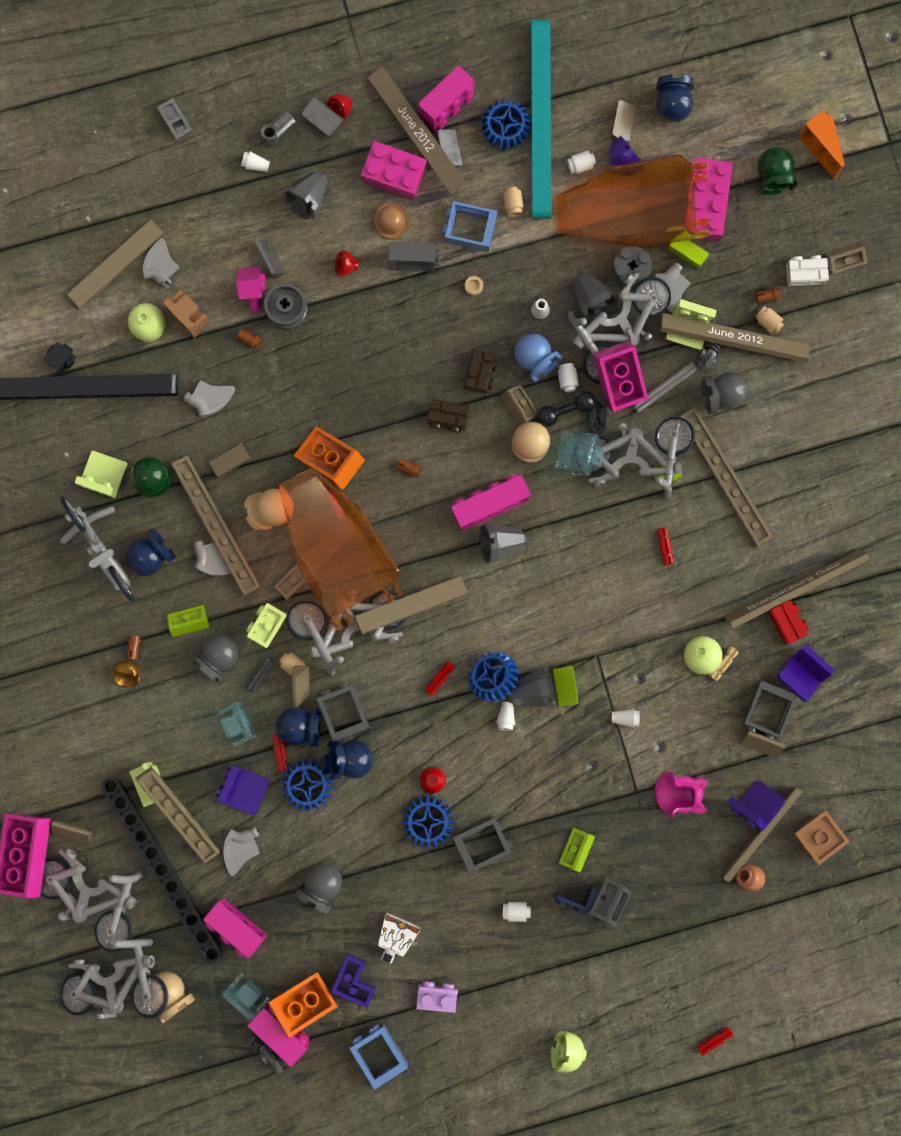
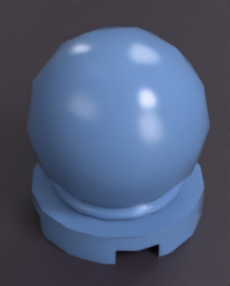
M526 334L515 345V359L520 367L531 371L529 377L534 383L539 381L537 377L542 374L545 377L558 365L556 360L563 358L558 351L551 353L549 342L539 334Z

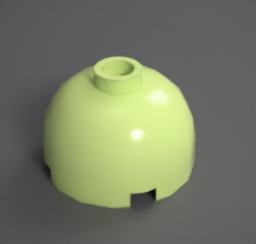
M142 303L135 306L129 312L127 319L128 328L135 338L143 342H152L162 336L166 328V318L157 306Z
M695 637L685 647V664L692 672L698 675L712 674L722 663L723 654L721 647L710 637Z
M560 1031L554 1038V1041H557L556 1049L553 1047L551 1049V1064L553 1068H557L555 1070L557 1072H572L577 1070L586 1059V1049H584V1045L577 1035Z

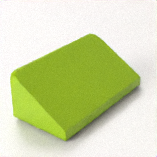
M679 233L668 247V250L697 269L701 267L709 255L708 252Z
M204 605L167 614L169 631L172 637L209 628Z
M573 666L553 669L559 707L579 704Z
M573 827L559 864L581 872L595 836Z

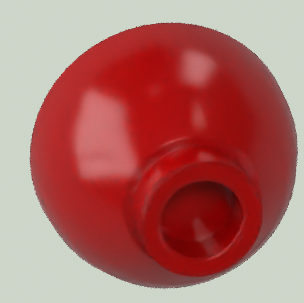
M334 94L328 98L327 105L345 119L350 114L352 100L349 96Z
M341 250L337 254L335 272L338 276H347L353 271L358 270L359 261L355 260L350 252Z
M428 767L421 772L419 783L425 792L435 794L445 787L446 776L440 768Z

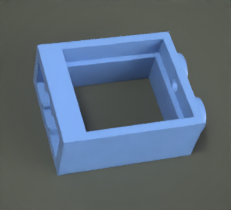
M453 201L452 207L448 206L446 218H449L448 225L444 224L442 236H445V242L489 252L497 211ZM457 212L488 219L483 242L451 236Z
M376 1024L368 1030L369 1034L364 1037L359 1035L354 1038L349 1048L374 1090L408 1069L407 1061L384 1024L381 1026ZM382 1034L398 1062L374 1077L358 1049Z

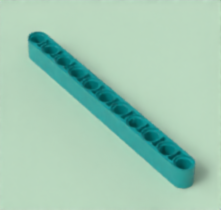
M531 20L532 219H551L550 20Z

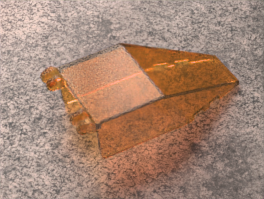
M677 154L608 167L599 175L592 176L587 179L588 181L575 185L556 196L558 232L641 248L702 239L710 236V230L696 231V226L710 224V219L695 220L694 182L706 181L708 175H693V171L707 169V164L702 162L690 163L682 155Z
M313 467L279 485L299 570L338 631L343 630V625L337 618V615L342 613L346 623L349 626L352 625L353 621L347 610L375 593L381 591L388 603L392 602V596L386 588L391 585L397 597L402 596L401 588L397 582L400 570L358 504L348 499L346 494L335 488L328 479Z

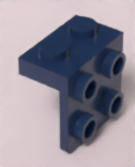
M590 885L583 903L557 892H554L553 896L556 899V903L568 907V904L574 906L575 911L586 915L587 912L590 913L600 890Z

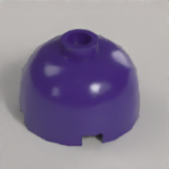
M621 135L610 145L608 155L611 161L609 164L615 172L619 169L622 173L630 174L644 165Z

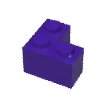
M348 953L331 993L368 1008L376 986L359 979L366 960Z

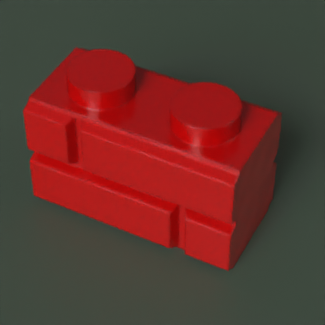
M789 600L767 611L784 645L791 644L808 635V625L804 619H800L798 615L800 610L795 602L792 603Z

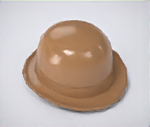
M395 203L381 205L374 215V226L377 232L386 239H397L404 234L408 225L405 210Z

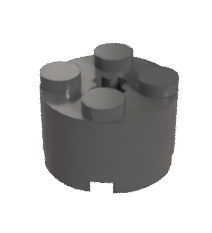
M639 247L623 248L617 254L612 266V275L617 284L623 288L625 286V283H623L625 277L629 273L633 275L636 272L639 276L630 288L634 289L641 280L649 277L652 270L650 254ZM630 266H634L633 271L630 270Z

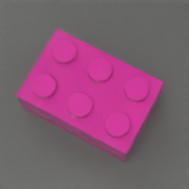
M458 65L418 103V112L421 120L433 132L444 128L448 122L447 120L451 116L455 117L460 112L461 107L465 103H470L474 98L475 81Z
M374 141L361 173L362 183L415 201L427 169V159Z
M627 341L593 353L606 406L614 412L649 399L636 348L633 344Z
M225 898L218 901L203 919L206 922L205 926L212 932L216 930L221 935L220 939L227 945L231 943L236 947L235 951L243 958L245 956L250 958L268 936Z
M268 1002L248 1024V1027L290 1067L307 1051L311 1043L308 1041L310 1039L309 1036L302 1030L288 1038Z

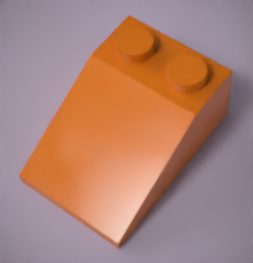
M822 110L804 125L798 137L834 179L840 173L845 163L834 120L831 115L826 114Z
M317 426L294 454L297 460L341 490L346 487L365 461L357 450Z
M318 972L268 1003L288 1038L338 1007Z

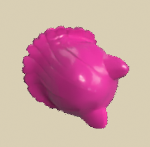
M673 772L662 773L655 785L657 803L670 818H674L675 812L689 813L693 811L698 814L705 813L706 808L702 804V799L704 795L703 789L707 785V780L688 776L676 777V774Z

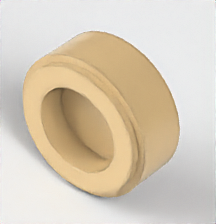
M477 276L469 277L465 281L464 286L466 293L470 296L479 295L483 291V281Z

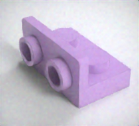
M428 981L419 984L416 1009L456 1013L458 988H455L454 984L443 983L442 986H434V982Z

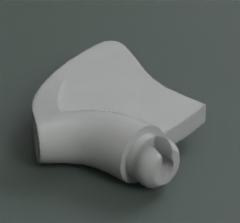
M163 238L159 239L148 251L143 263L144 279H153L166 289L172 285V281L169 278L180 267L170 257Z
M674 263L664 273H655V277L664 280L670 288L671 302L667 310L671 314L673 313L675 303L681 299L683 292L691 284L680 274L682 266L679 263ZM654 281L657 297L662 305L665 306L667 291L661 283Z
M200 380L194 393L187 392L183 400L198 410L199 417H207L219 412L227 405L235 392V387L213 386Z
M199 540L193 544L197 557L194 565L196 570L210 576L230 575L214 543L204 545L203 541Z
M252 827L241 832L231 829L228 833L223 852L224 861L231 876L236 875L247 860L260 854L254 838L259 836L257 828Z

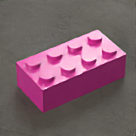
M695 158L692 166L682 236L720 242L724 230L733 163Z
M516 474L511 475L502 484L496 482L488 486L489 489L484 492L478 490L472 493L471 497L467 500L461 498L453 502L454 505L451 506V513L460 532L530 501L531 493L522 474L519 476Z
M4 814L0 842V894L23 898L40 897L50 818L23 814Z

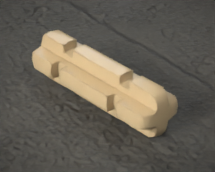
M734 647L728 648L727 654L722 656V663L719 668L712 674H709L713 680L718 681L722 676L721 674L732 663V659L738 655V651Z

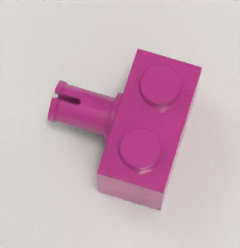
M261 267L238 269L236 284L239 300L248 299L250 312L261 311L260 298H262V291H265V273H261Z

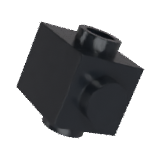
M57 342L49 347L47 355L43 360L62 375L66 369H70L74 365L76 357L72 354L74 350L66 343L62 346Z

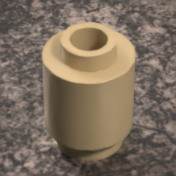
M517 187L507 188L503 193L505 212H507L509 217L522 215V210L524 209L522 191L518 190Z
M766 306L755 317L758 320L757 323L771 334L773 332L778 333L784 326L782 323L784 319Z
M292 652L289 655L285 653L279 661L281 663L280 668L290 676L293 675L295 665L306 666V663Z

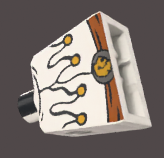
M386 913L378 946L385 949L381 959L392 963L395 954L404 956L421 927Z

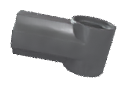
M284 110L270 124H265L261 128L264 145L274 147L279 139L296 124V121L288 111ZM268 133L274 134L273 137H266Z

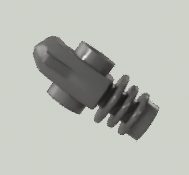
M709 342L706 345L707 349L703 348L698 353V370H704L715 364L717 361L716 355L720 354L719 351L723 347L722 344Z
M256 1034L251 1036L248 1043L255 1053L259 1054L258 1058L263 1064L269 1063L276 1074L282 1073L283 1068L280 1065L278 1055Z

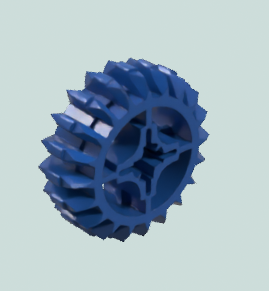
M502 99V104H500L496 100L495 106L490 104L488 106L489 110H484L485 116L481 117L483 122L481 129L484 130L482 135L487 136V142L492 141L493 147L499 144L500 150L503 146H506V150H509L510 145L513 148H517V143L522 145L523 139L528 138L527 133L531 130L529 127L531 120L528 119L529 113H524L526 108H519V102L513 105L512 99L509 100V103ZM505 112L501 117L496 116L499 113ZM511 114L515 115L519 119L520 123H517L516 120H513ZM508 118V125L504 131L503 125L505 124L506 119ZM491 125L494 126V128L499 129L501 134H496L493 131ZM518 131L516 134L506 137L508 133Z
M488 651L487 656L481 654L482 659H475L476 665H470L473 671L468 672L470 678L467 680L470 684V690L482 701L486 700L491 703L492 700L498 702L499 698L505 700L506 694L511 695V688L516 689L514 683L519 682L516 677L519 675L516 663L503 652L495 651L493 654ZM491 686H494V687H495V688H492V689H484L485 687H488V688L491 687Z
M302 759V766L296 761L294 762L295 769L292 766L288 767L291 774L284 772L283 775L288 777V780H281V783L287 784V787H282L281 791H288V794H285L283 797L288 798L290 796L292 799L288 801V804L290 805L295 801V809L302 805V811L306 810V806L309 807V811H313V804L319 809L321 808L319 801L324 805L327 803L323 797H331L326 792L327 790H333V787H329L328 783H333L334 781L333 779L327 780L326 777L331 774H324L323 771L326 770V766H323L321 769L318 768L321 763L320 761H317L314 766L313 759L309 760L308 765H306V760ZM308 769L316 771L322 780H312ZM302 770L301 782L292 785L293 777ZM306 779L309 782L317 783L309 787V794L308 790H305L306 788L298 787L304 784ZM317 786H323L320 796L313 800V789ZM293 790H302L307 801L296 797Z
M426 795L425 802H423L422 797H418L419 804L413 800L411 803L414 808L406 807L410 814L403 813V816L408 818V820L402 821V824H408V827L404 828L403 831L407 832L410 830L411 833L407 835V839L414 836L415 839L412 843L416 844L417 840L421 841L419 844L421 848L424 842H427L428 849L431 847L430 842H434V846L438 847L437 840H440L442 844L445 843L442 836L445 835L449 838L450 834L446 831H453L454 829L448 826V823H454V819H448L449 816L453 815V812L446 813L449 805L443 808L441 805L444 803V800L441 799L439 804L435 803L437 800L436 796L433 797V802L429 801V795ZM425 806V815L420 819H412L415 811ZM431 806L439 809L444 818L433 817L431 815ZM427 812H429V817L433 821H439L430 824L429 832L427 827L423 825V822L418 823L426 820ZM444 824L442 831L437 836L431 838L432 828L435 825ZM412 825L422 826L425 829L426 838L418 835Z

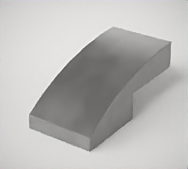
M174 98L157 107L176 140L192 131Z

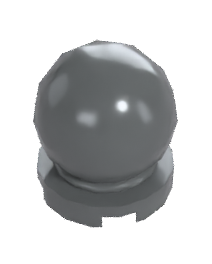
M732 372L721 374L715 380L711 376L703 377V380H701L702 396L707 398L708 404L705 405L707 413H718L719 407L724 410H733L740 407L748 395L746 381L738 374Z
M216 634L205 640L201 647V655L194 653L189 660L193 664L196 663L203 673L219 684L224 678L221 675L222 672L232 668L238 660V645L228 635Z
M319 863L306 873L304 878L305 888H297L295 897L304 903H307L309 900L316 904L315 909L328 914L332 908L329 901L335 899L341 891L342 876L333 865Z

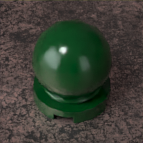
M773 147L767 149L758 160L757 171L760 178L763 179L759 183L760 192L764 191L765 195L781 194L783 189L789 188L792 191L798 186L796 176H792L795 168L793 156L785 148Z
M144 457L138 460L132 467L130 473L131 482L134 488L142 495L150 498L164 495L170 489L172 484L171 472L160 459Z

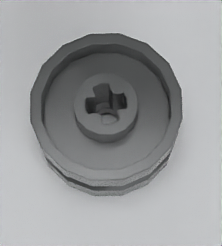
M288 283L278 284L272 287L266 294L264 309L270 322L276 328L293 330L300 327L305 321L308 314L307 303L302 291L296 286Z

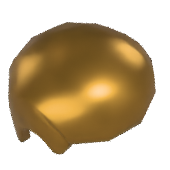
M123 660L114 664L111 669V677L114 676V683L118 685L134 687L140 682L141 671L135 663Z

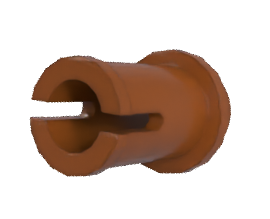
M773 287L769 290L756 291L757 303L772 300L777 302L778 299H781L780 289Z
M243 328L237 335V340L250 345L252 349H258L262 343L259 335L255 336Z
M400 458L398 463L405 466L400 464L396 466V469L410 474L411 477H418L422 469L419 463L414 464L403 458Z
M129 635L126 658L139 659L140 642H142L140 640L141 636Z

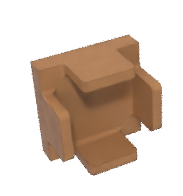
M182 290L177 292L171 299L167 298L163 302L168 312L194 339L200 334L199 330L209 322L208 317L198 310L199 307Z
M826 810L817 816H811L799 826L800 829L794 832L798 838L797 842L806 854L813 858L817 865L822 864L850 842Z

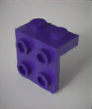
M805 644L792 655L778 674V679L803 702H807L818 686L830 677L835 670Z
M233 765L225 773L224 778L227 780L224 786H220L216 796L219 798L217 802L223 805L228 804L248 814L255 815L270 781L265 777Z
M756 781L740 802L731 796L727 803L730 805V811L739 818L740 816L744 817V821L753 828L756 826L764 831L786 803V800L762 782Z

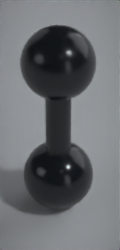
M582 391L576 395L574 402L555 409L552 406H543L537 412V421L544 427H551L557 422L558 416L575 409L585 413L590 412L596 404L595 396L589 391Z

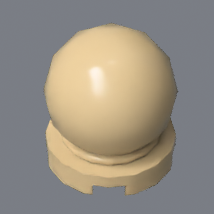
M526 422L520 425L515 430L512 438V451L523 462L535 463L543 459L550 446V435L547 429L536 422Z
M272 488L262 493L249 495L244 504V508L247 507L248 517H246L249 525L255 530L263 531L272 528V526H280L286 523L293 514L294 506L289 494L282 489Z
M168 971L155 974V976L164 981L168 990L167 1006L159 1016L162 1023L195 1000L191 993L188 996L184 994L185 986L182 979L177 974ZM152 979L158 997L156 1000H149L148 1002L154 1009L159 1010L164 1002V991L162 986Z

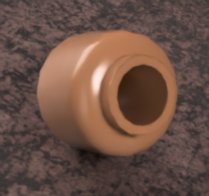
M745 864L737 872L736 881L745 890L758 891L764 886L765 874L761 868Z

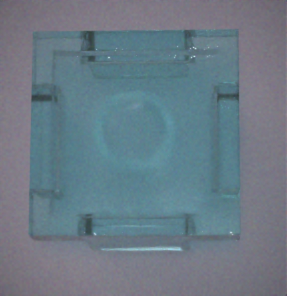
M562 430L554 468L566 470L572 474L589 476L593 465L595 467L601 466L604 449L598 446L599 435Z
M236 702L218 711L219 715L232 710L234 712L233 715L220 721L228 738H234L241 734L245 737L232 743L233 747L257 738L242 702Z
M240 973L222 993V996L251 1022L270 999L266 997L257 1007L254 1003L263 990L251 979H248L240 989H237L235 985L243 977Z

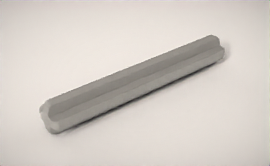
M690 362L647 393L649 399L634 404V409L637 412L645 409L695 373L698 369L697 366Z

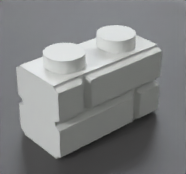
M819 255L811 256L810 259H803L801 256L792 257L786 264L787 285L826 284L829 280L827 258H821Z

